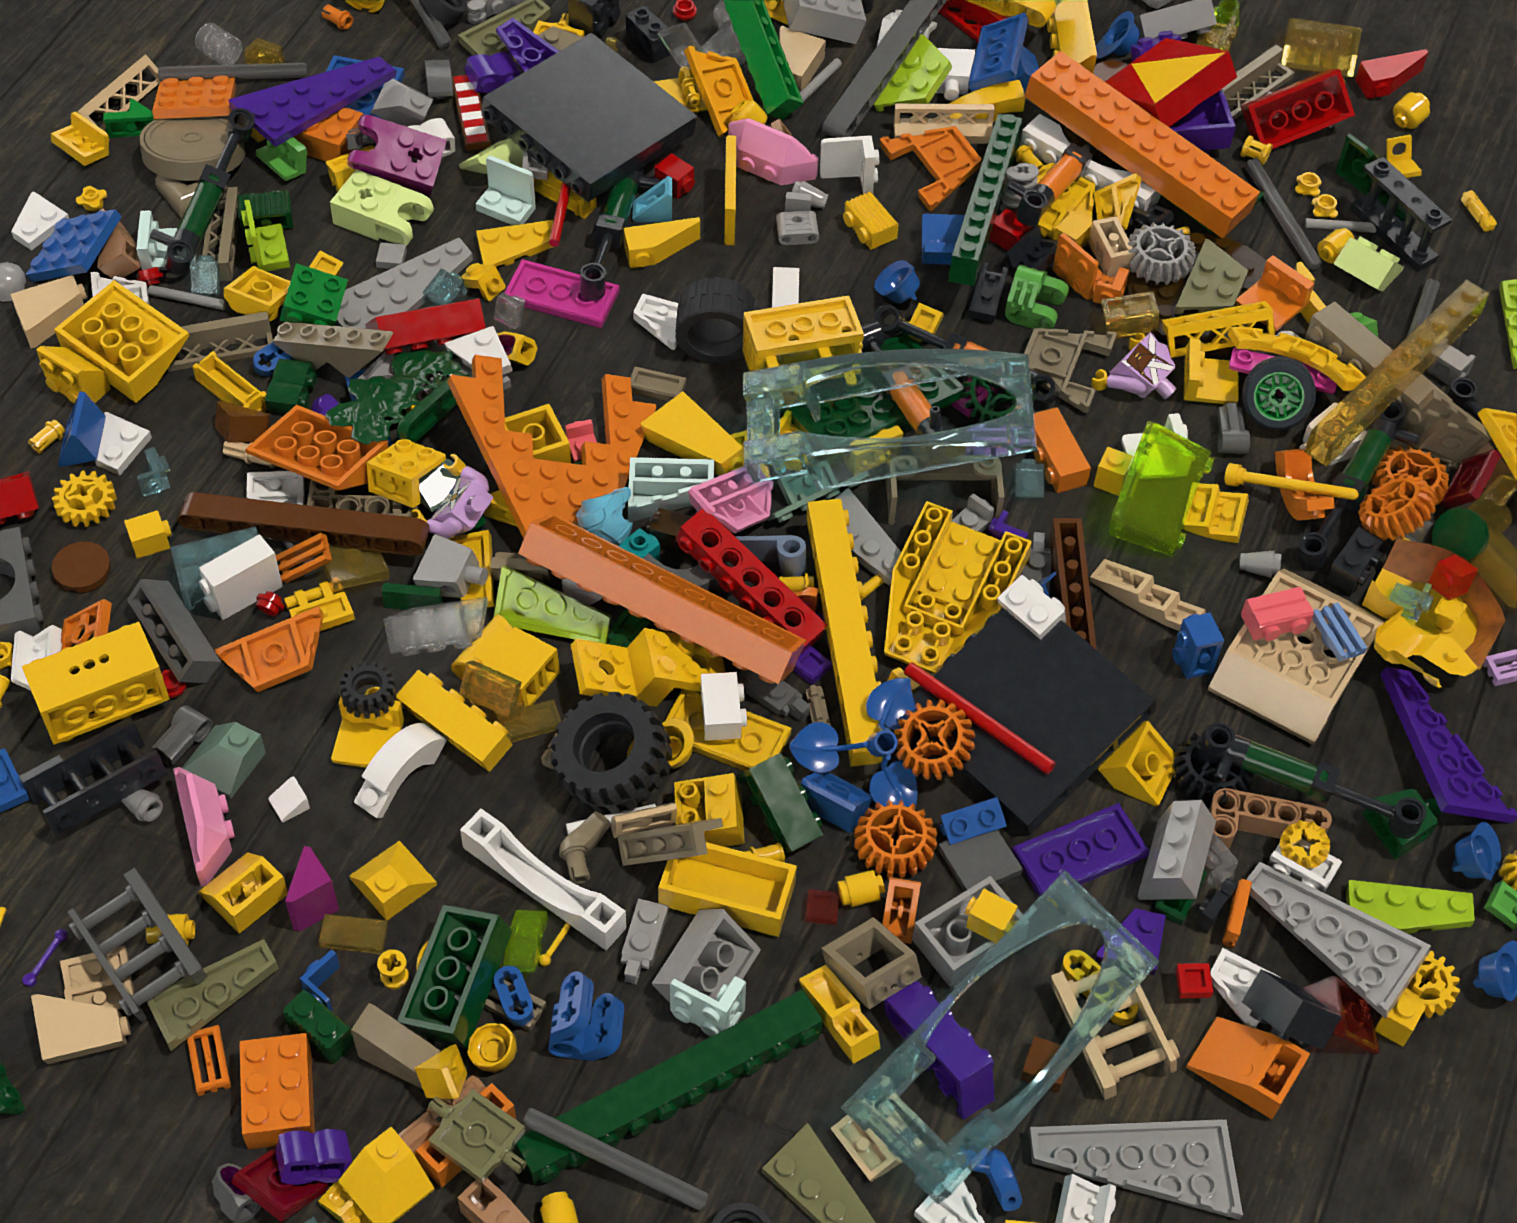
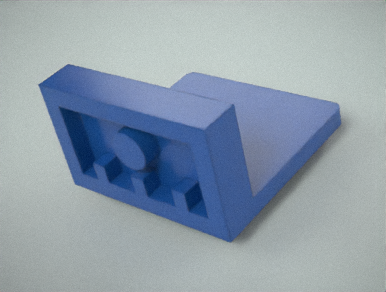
M922 215L921 264L951 265L952 254L965 215Z

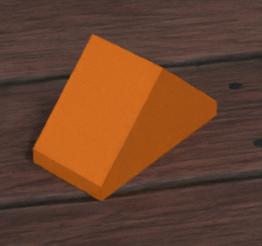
M890 877L882 925L903 943L911 944L921 882Z

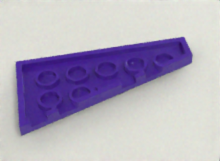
M379 56L232 98L228 101L230 108L233 110L244 108L250 111L255 119L253 128L277 147L395 78L396 72L391 65Z
M1386 667L1380 673L1381 678L1441 812L1513 823L1517 819L1515 809L1510 808L1508 810L1500 799L1503 795L1497 786H1491L1482 775L1484 768L1459 735L1454 734L1452 736L1445 726L1448 721L1443 714L1436 713L1427 703L1430 697L1412 673L1407 670Z

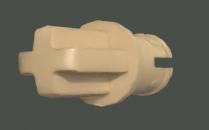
M224 442L223 453L227 456L245 460L247 464L254 462L269 466L270 468L276 466L247 454L245 449L250 444Z

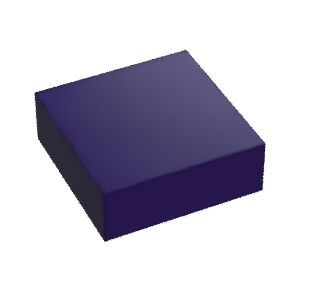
M809 646L800 654L793 671L813 685L832 668V662L812 646Z

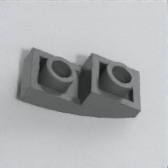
M425 60L428 97L445 99L448 96H453L449 60Z

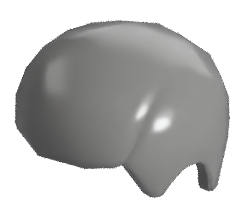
M9 262L0 263V301H12L10 294L22 291L27 283L25 272L19 265Z

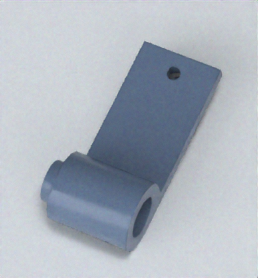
M793 535L735 536L761 562L778 561L779 571L782 576H803L807 570L806 544L802 538Z

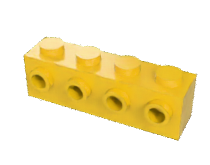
M417 670L396 694V699L401 701L403 708L448 738V742L490 772L513 745L506 736L509 731L497 721H494L493 724L485 719L487 715L477 706L472 705L470 708L464 704L465 699L454 689H451L449 692L442 687L443 682L434 674L429 673L426 676L420 670Z

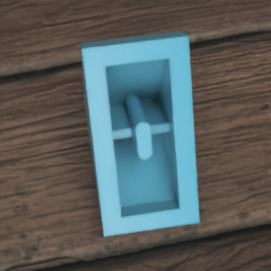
M667 176L634 200L632 220L635 222L672 221L671 177Z

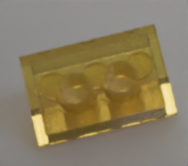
M1289 18L1286 22L1281 63L1288 68L1314 72H1324L1329 69L1340 68L1342 76L1353 77L1362 28Z

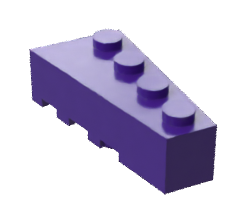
M917 980L884 1000L885 1016L909 1048L914 1045L916 1046L917 1056L926 1071L933 1068L940 1082V1090L946 1098L953 1095L959 1106L956 1111L963 1120L995 1100L993 1081L994 1061L992 1056L986 1049L978 1047L967 1028H961L956 1023L952 1012L946 1006L942 1007L936 1001L932 990L928 986H922Z

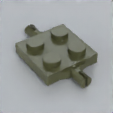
M473 1088L461 1102L453 1105V1107L448 1106L437 1096L429 1103L428 1109L442 1118L440 1127L429 1138V1145L480 1183H483L492 1171L502 1163L506 1164L517 1174H520L522 1169L525 1168L527 1162L512 1152L516 1142L526 1132L525 1126Z

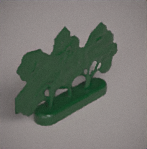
M418 350L413 353H396L391 363L392 369L395 372L393 378L387 379L383 376H373L368 380L351 379L348 385V392L356 396V401L339 403L327 411L325 415L329 419L328 422L331 426L353 425L352 438L366 445L372 441L387 440L390 436L389 427L396 423H399L397 427L398 438L400 440L408 439L415 443L457 405L448 385L449 377L443 382L442 377L446 375L471 376L460 371L461 366L452 360L451 352L440 351L434 353L429 350ZM437 371L442 372L441 376L437 375ZM432 373L436 378L433 379L434 383L427 381V374ZM426 383L429 386L422 387L420 385ZM422 389H434L422 401L417 400L415 397L416 393ZM416 405L405 416L400 413L401 410ZM389 416V417H392V418H394V419L390 421V420H385L384 417Z

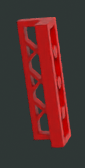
M947 0L939 13L977 43L983 26L1008 18L965 0ZM947 7L958 8L961 12L950 11ZM963 20H973L977 25L967 24Z

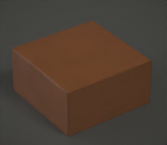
M1034 1036L1020 1079L1059 1093L1073 1049Z

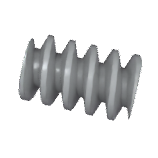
M1020 163L1007 169V177L1004 182L1006 186H1004V195L1002 196L1003 203L1000 206L1002 212L1008 208L1016 213L1022 199L1008 190V185L1012 180L1028 190L1037 184L1039 170L1034 164Z

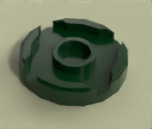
M1461 507L1450 509L1443 513L1435 522L1432 531L1433 546L1441 547L1466 558L1469 563L1476 560L1485 551L1490 538L1488 525L1480 514L1474 510Z

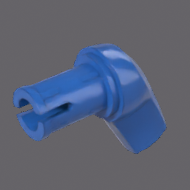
M960 1147L957 1166L963 1170L985 1173L1003 1210L1013 1211L1018 1209L1022 1204V1196L1014 1171L1006 1155L995 1148L993 1151L990 1150L989 1153Z

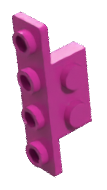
M1234 347L1228 368L1249 374L1258 363L1275 356ZM1301 363L1312 375L1315 390L1329 394L1335 393L1337 384L1319 370ZM1278 389L1275 394L1279 398L1282 397L1283 392Z

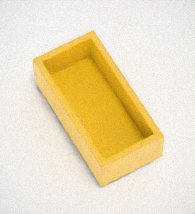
M706 842L708 854L667 861L658 887V902L660 904L668 905V908L694 915L697 914L699 909H724L740 927L779 937L796 882V865Z

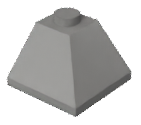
M391 79L384 84L371 113L406 127L412 125L420 126L433 98L395 79Z

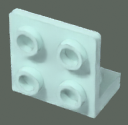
M489 155L486 159L488 189L475 203L476 211L510 225L524 224L536 209L533 173L525 168Z
M140 211L136 250L141 268L145 270L159 267V270H167L164 265L167 246L150 239V234L155 229L174 237L177 228L159 229L158 221L153 220L151 211ZM196 254L191 262L190 269H195ZM174 256L177 259H184L181 256Z
M734 976L729 986L726 984L722 986L716 1000L676 979H673L670 983V1010L673 1012V1015L684 1023L692 1022L701 1027V1030L710 1037L737 1024L745 1011L746 981Z

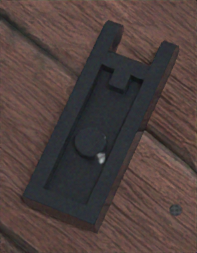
M983 262L968 317L994 323L1009 267H1003L1002 273L988 271L989 263Z

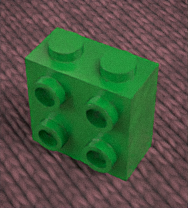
M296 263L280 321L335 326L348 279Z

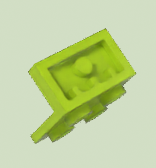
M244 200L246 210L241 211L244 226L250 227L245 229L247 244H253V247H249L251 263L257 262L258 269L266 272L290 268L281 223L255 228L250 200Z

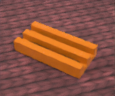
M319 533L277 554L276 560L281 563L278 565L279 571L283 572V575L280 576L281 581L288 583L331 562L332 557L327 535ZM323 552V555L311 560L313 556ZM308 560H311V561H309V562H307V563H305V564H303V565H301V566H299V567H297V568H295V569H293V570L290 571V568H291V567H293V566H295V565H297V564H299V563H301V562H306V561H308Z
M1241 879L1235 889L1222 941L1225 947L1234 949L1235 943L1240 936L1252 881Z
M219 1025L198 1030L187 1039L198 1096L205 1095V1092L210 1090L212 1093L217 1092L218 1088L221 1087L225 1089L231 1088ZM209 1035H214L222 1077L217 1080L208 1039ZM197 1038H201L209 1078V1082L205 1083L202 1080L195 1042Z

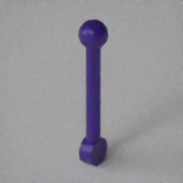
M59 929L55 932V939L33 971L23 976L22 981L26 987L30 988L36 985V976L58 944L67 939V932L64 929Z

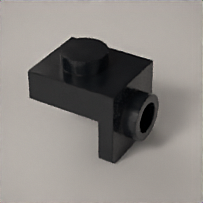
M1153 205L1147 211L1134 207L1131 214L1132 224L1135 229L1142 228L1143 224L1150 227L1153 222L1157 226H1161L1164 222V225L1167 226L1174 220L1171 210L1157 205Z

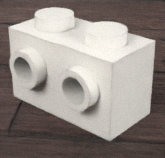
M737 672L701 674V701L705 741L740 739L741 727L747 726L746 708L740 709V701H744L743 683L738 684Z

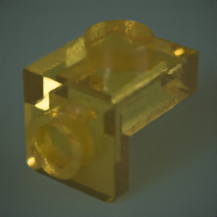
M257 37L244 51L246 64L285 63L282 46Z

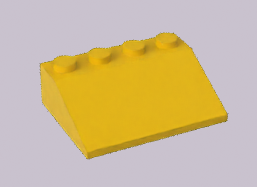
M115 280L54 329L61 347H66L106 371L109 384L135 403L158 384L189 337V333Z

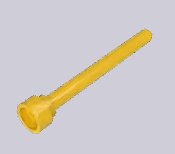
M1229 463L1225 472V484L1237 487L1239 484L1243 485L1246 482L1350 500L1356 499L1359 495L1358 491L1353 488L1247 472L1246 468H1242V465Z

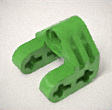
M1019 265L1008 296L1005 316L1010 322L1031 329H1053L1058 319V314L1054 309L1036 303V300L1054 305L1062 304L1067 297L1069 287L1064 281L1047 276L1045 271H1038L1035 268Z

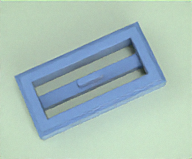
M1339 602L1334 603L1332 607L1324 606L1321 611L1318 609L1313 610L1314 615L1312 619L1339 662L1365 654L1367 646ZM1325 617L1327 618V620H1328L1329 623L1331 624L1332 628L1334 629V634H1333L1332 630L1330 629V627L1328 626L1327 622L1325 621V619H1324ZM1338 640H1341V642H1342V644L1344 645V647L1346 648L1347 652H1345V651L1343 650V648H1342V646L1340 645V643L1338 642Z

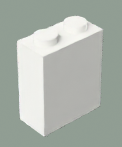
M260 534L199 567L202 578L199 581V585L206 595L203 598L210 612L216 611L222 620L255 603L259 593L265 594L266 591L274 592L283 587L275 553Z

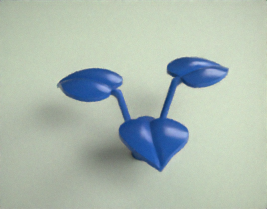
M892 679L880 684L871 691L866 701V713L871 719L879 721L878 728L881 731L871 734L867 741L837 746L838 734L835 729L829 724L815 722L805 726L790 742L789 750L794 759L809 771L825 773L838 766L839 756L837 751L867 748L873 756L883 757L881 762L883 771L875 773L869 784L870 796L875 804L879 802L881 805L886 806V802L890 799L893 805H898V802L902 799L904 806L909 807L914 803L916 807L917 783L911 768L906 770L903 767L902 761H895L887 767V762L891 759L890 754L895 751L898 743L895 734L890 730L901 729L898 720L908 719L905 714L906 709L913 713L915 712L910 679Z

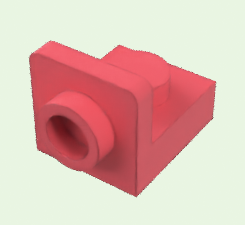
M589 419L565 426L566 437L570 443V455L573 463L582 460L581 446L584 441L597 443L594 436L593 423Z

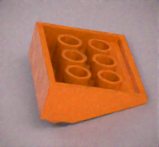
M296 405L251 443L245 451L251 456L339 491L368 483L366 463L388 448V440L372 441L367 445L352 438V426H331L326 416Z

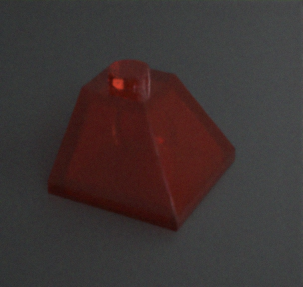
M1332 976L1304 987L1305 990L1342 1016L1333 1032L1335 1035L1374 1055L1380 1053L1370 1004L1346 982Z

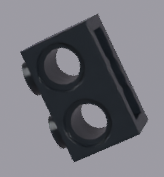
M646 5L625 14L626 37L652 63L673 54V32Z

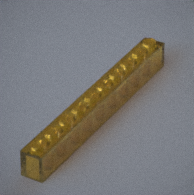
M1466 280L1311 430L1304 452L1327 467L1481 315L1489 293Z

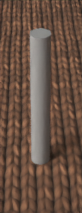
M835 58L800 92L803 102L842 66V62L838 58Z
M1305 218V228L1326 230L1346 228L1356 232H1376L1375 226L1370 222Z
M150 285L148 288V295L223 311L227 306L226 300L154 285Z

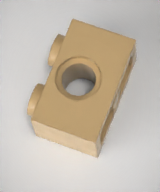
M1117 216L1092 221L1088 243L1103 273L1109 278L1111 276L1115 277L1119 267L1128 269L1130 273V261L1135 256V253H1129V250L1133 247L1128 245L1130 241Z

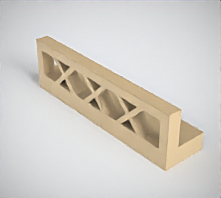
M145 54L79 109L77 113L95 124L89 117L92 112L103 113L104 119V113L127 111L130 102L126 104V100L130 101V98L138 102L160 83L158 68ZM147 67L156 80L153 82L142 81V70ZM126 84L137 85L136 97L125 95ZM109 98L120 99L119 111L109 109ZM105 124L101 125L99 128L105 130Z
M895 104L894 139L901 138V134L910 133L912 136L924 134L926 130L956 126L969 143L988 144L993 131L994 104ZM900 113H912L913 116L910 118H900ZM928 113H936L938 115L934 119L925 117ZM953 113H961L963 115L959 119L949 117ZM978 113H988L987 119H976L974 116Z

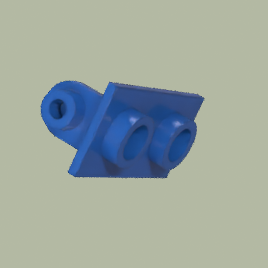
M998 797L940 815L943 823L940 824V830L943 836H947L949 845L1007 826Z

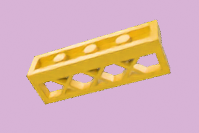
M1266 301L1162 320V328L1167 335L1168 350L1171 358L1186 355L1188 347L1187 344L1184 348L1175 349L1174 337L1186 335L1190 339H1199L1205 331L1212 330L1217 334L1211 343L1204 344L1200 341V351L1235 346L1233 342L1224 335L1229 327L1236 325L1245 327L1243 324H1247L1246 327L1252 328L1256 322L1266 320L1267 332L1264 334L1275 336L1273 308Z

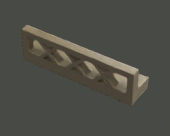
M1273 46L1237 71V78L1222 88L1228 105H1236V109L1231 112L1233 120L1242 114L1241 105L1265 96L1268 91L1274 92L1293 78L1295 72L1280 63L1283 49L1279 46ZM1276 70L1283 76H1271V73ZM1267 83L1268 86L1266 88L1255 87V84ZM1252 94V98H1240L1239 95Z
M227 187L226 200H221L216 208L224 209V215L219 217L214 213L205 232L199 274L200 281H232L239 230L238 187ZM219 226H222L220 235L217 236L212 232ZM219 244V253L215 255L210 250ZM218 264L219 272H207L208 268Z
M267 311L181 326L189 333V337L178 354L183 353L187 356L183 360L172 361L167 370L170 372L193 368L192 366L195 363L199 364L201 360L208 356H202L198 353L202 349L208 348L214 350L217 358L223 362L254 357L256 352L267 346H255L252 344L255 340L267 338L268 345L273 341ZM236 343L240 345V347L234 351H229L225 349L230 344Z
M722 818L656 827L618 835L623 866L708 854L704 831L723 827Z

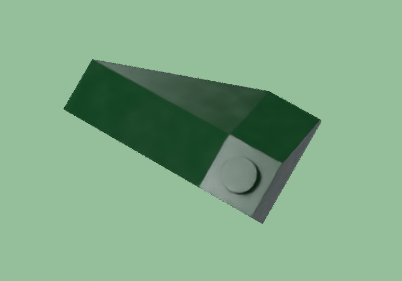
M1349 134L1346 136L1335 172L1363 194L1367 195L1373 179L1363 171V167L1381 158V156L1362 141ZM1381 187L1377 199L1386 206L1390 194ZM1398 203L1394 215L1403 222L1407 210Z

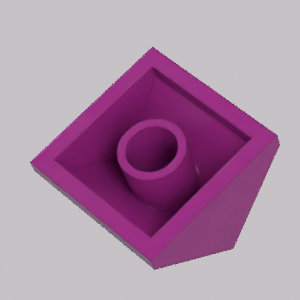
M308 846L303 848L285 900L293 930L298 932L339 910L332 880L311 847Z

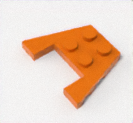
M956 126L926 130L921 135L912 136L910 133L901 134V138L889 139L888 136L882 137L879 140V146L890 160L914 151L935 178L936 182L918 190V197L929 212L934 210L980 168L982 163L980 156Z

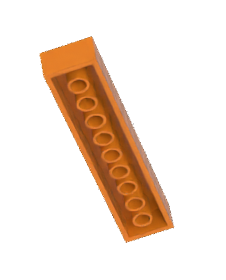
M1059 51L1030 76L1024 97L1132 174L1137 173L1141 177V181L1222 239L1252 211L1260 191L1062 51Z
M549 513L530 523L518 554L526 557L528 563L539 567L544 566L552 570L551 573L560 579L568 578L576 582L578 588L586 592L594 591L602 595V599L612 605L620 604L629 609L628 612L638 618L645 617L653 621L657 628L664 631L671 630L679 634L683 641L690 644L697 643L705 647L709 654L715 657L723 656L733 661L732 664L735 667L745 671L749 669L759 674L758 677L762 681L770 684H779L794 670L807 641L553 513Z

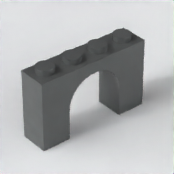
M20 527L0 531V574L8 575L15 579L11 591L0 599V642L14 640L15 633L18 631L34 636L41 632L40 622L44 621L42 607L40 604L36 605V599L40 598V591L37 582L32 581V576L37 575L34 561L28 558V554L33 553L29 537H23Z

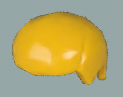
M485 1024L478 1027L469 1038L467 1054L471 1062L482 1071L498 1072L507 1068L515 1058L517 1052L516 1039L514 1034L504 1024Z

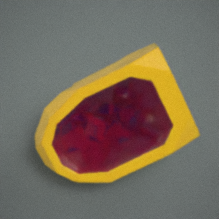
M506 331L497 333L509 362L528 366L534 361L538 349L534 339Z

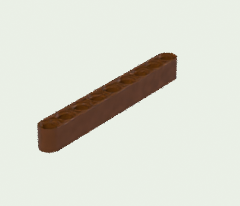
M191 492L185 496L177 518L181 526L195 531L255 537L260 534L264 539L298 543L322 533L327 535L328 544L332 547L418 556L423 553L430 531V526L426 521L414 517Z

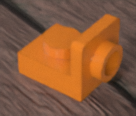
M1119 267L1116 276H1111L1108 283L1097 281L1093 302L1117 309L1127 286L1129 270Z

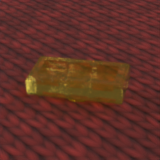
M554 699L496 715L497 722L509 731L506 736L511 742L555 731L558 723L562 722Z
M325 914L319 946L322 948L382 954L388 922L386 920Z

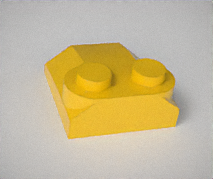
M253 266L224 288V298L229 303V307L237 313L249 315L267 311L269 322L278 317L279 307L285 302L291 281Z

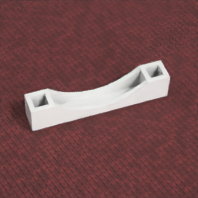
M1039 114L1022 130L1020 146L1026 145L1031 147L1033 154L1046 164H1056L1070 143L1064 136L1059 124ZM1091 160L1086 173L1082 177L1095 183V191L1132 175V173L1106 167ZM1141 181L1134 207L1147 211L1159 202L1161 194Z
M480 809L460 829L462 844L465 850L606 951L626 929V911L601 893L582 888L551 870L528 851L504 824L484 810Z

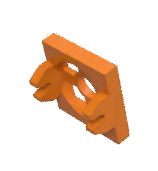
M102 599L64 619L61 650L72 647L73 644L79 645L86 642L92 634H94L93 637L107 634L112 603ZM85 628L83 636L78 640L80 632Z

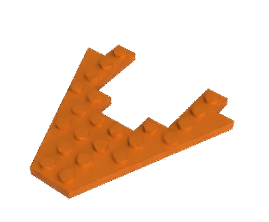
M475 354L472 359V377L450 375L448 385L523 539L530 523L549 513H553L578 526L576 514L582 506L581 501L597 498L612 493L613 490L625 487L629 477L630 457H637L645 437L640 423L651 416L656 410V404L632 401L630 377L605 374L601 379L606 444L584 441L581 446L582 465L535 459L533 458L532 434L505 430L502 358Z

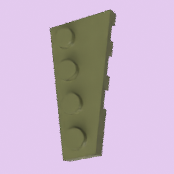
M526 0L458 34L459 43L472 55L486 54L491 56L496 53L507 52L509 50L497 35L496 28L511 18H515L533 31L538 20L544 22L551 16L550 7L542 0Z
M264 939L203 968L208 977L198 984L189 976L186 979L183 978L171 984L146 1001L170 1051L279 969Z
M808 1123L762 1168V1174L816 1223H876Z

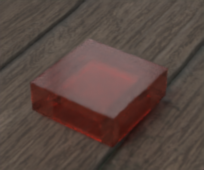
M809 889L805 922L836 925L840 892Z

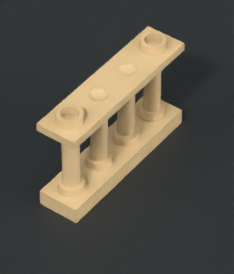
M1122 947L1116 949L1117 965L1075 982L1072 979L1067 981L1063 971L1051 975L1052 989L1104 1100L1117 1095L1116 1083L1120 1082L1119 1078L1163 1060L1170 1073L1177 1071V1058H1180L1174 1041L1172 1039L1167 1041L1135 974H1138V969L1132 956L1126 957ZM1119 977H1124L1131 992L1090 1009H1086V1007L1080 1009L1076 998H1079L1080 993ZM1138 1004V1008L1144 1018L1143 1021L1101 1038L1099 1035L1093 1036L1089 1026L1093 1025V1021ZM1151 1032L1158 1046L1157 1049L1116 1066L1106 1064L1103 1054H1106L1107 1049Z

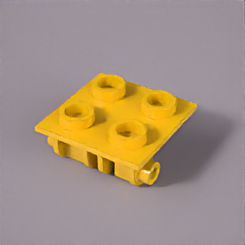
M688 66L680 68L678 78L653 81L693 113L707 111L692 70Z

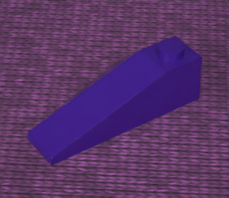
M511 18L496 28L497 35L524 72L559 52V50L515 18Z

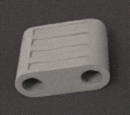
M793 211L777 214L778 238L782 245L813 244L819 240L815 212Z

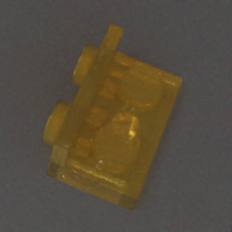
M1153 291L1101 299V309L1106 323V335L1107 331L1116 332V338L1159 330V310Z
M474 660L466 662L459 692L461 696L469 699L474 705L485 706L494 710V713L501 717H510L524 708V703L518 701L521 681Z

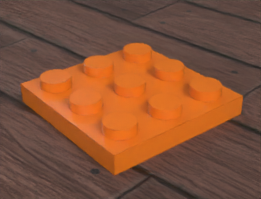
M221 75L213 79L192 77L188 80L167 78L160 81L152 109L154 119L229 116L232 109L229 106L228 100L234 98L235 78Z

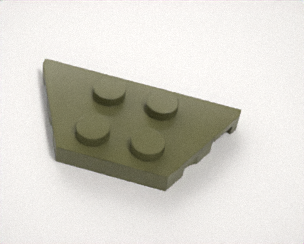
M1205 239L1174 313L1183 314L1184 310L1198 309V313L1234 307L1246 280L1248 270L1212 241Z

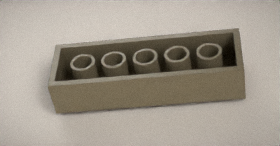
M1335 301L1312 315L1304 340L1337 354V360L1346 365L1351 363L1370 381L1368 390H1351L1348 392L1375 415H1377L1378 406L1381 402L1387 399L1398 400L1404 404L1406 409L1403 429L1421 437L1438 419L1419 412V403L1433 389L1440 392L1450 401H1453Z

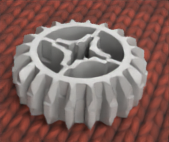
M1153 222L1150 227L1143 224L1142 228L1135 229L1128 238L1130 241L1128 245L1133 247L1129 250V253H1135V256L1130 261V272H1136L1137 278L1145 277L1146 283L1150 280L1155 281L1156 285L1159 282H1164L1166 285L1170 281L1177 283L1180 278L1185 279L1188 272L1193 268L1196 256L1194 242H1191L1190 235L1183 234V229L1175 230L1174 225L1167 227L1164 225V222L1161 226H1157Z

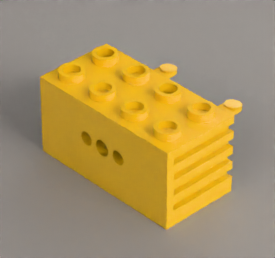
M842 296L744 312L742 351L755 389L791 383L795 392L804 391L803 381L844 374L847 383H855L857 381L855 372L861 371L859 364H861L860 357H862L861 349L863 348L861 341H863L864 333L850 297Z
M139 622L122 626L113 632L93 637L89 641L64 648L60 652L35 659L31 663L21 666L53 745L60 742H68L75 736L119 719H127L134 713L170 700L159 665Z

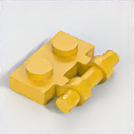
M339 580L331 583L325 581L319 583V587L304 592L301 589L295 591L294 595L284 598L290 617L319 606L324 614L320 631L355 620L353 610Z

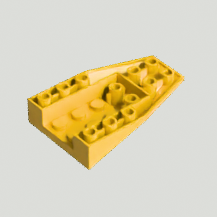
M926 501L892 570L884 655L906 664L913 662L926 672L936 674L943 667V663L949 655L957 654L964 647L963 645L970 635L980 632L984 628L987 619L1001 611L1003 607L998 603L997 598L1019 578L1030 558L1032 541L1005 531L1001 540L952 522V510Z

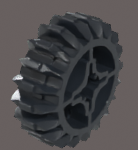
M1205 729L1201 736L1194 732L1190 739L1185 738L1182 741L1181 746L1175 752L1174 756L1176 758L1173 760L1172 767L1175 769L1173 773L1174 779L1179 780L1178 789H1187V798L1194 795L1197 797L1196 800L1207 801L1210 808L1214 794L1220 789L1227 788L1243 792L1250 789L1254 773L1232 765L1226 780L1218 782L1214 778V774L1219 763L1208 762L1200 753V745L1206 731ZM1191 763L1195 765V769L1199 772V775L1195 772ZM1223 790L1224 795L1219 802L1221 808L1227 801L1226 790Z

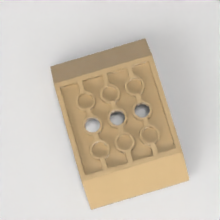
M1282 569L1276 573L1263 595L1301 587L1306 600L1309 601L1313 610L1318 609L1321 611L1324 606L1332 607L1334 603L1339 602L1367 646L1365 654L1340 662L1337 658L1325 655L1324 650L1331 649L1323 643L1322 634L1313 619L1309 628L1300 634H1293L1292 632L1281 634L1278 638L1271 641H1266L1265 638L1253 640L1248 626L1244 623L1225 653L1208 687V691L1314 745L1324 729L1333 708L1372 643H1374L1376 629L1387 620L1286 569ZM1297 637H1307L1311 643L1303 644L1299 642Z

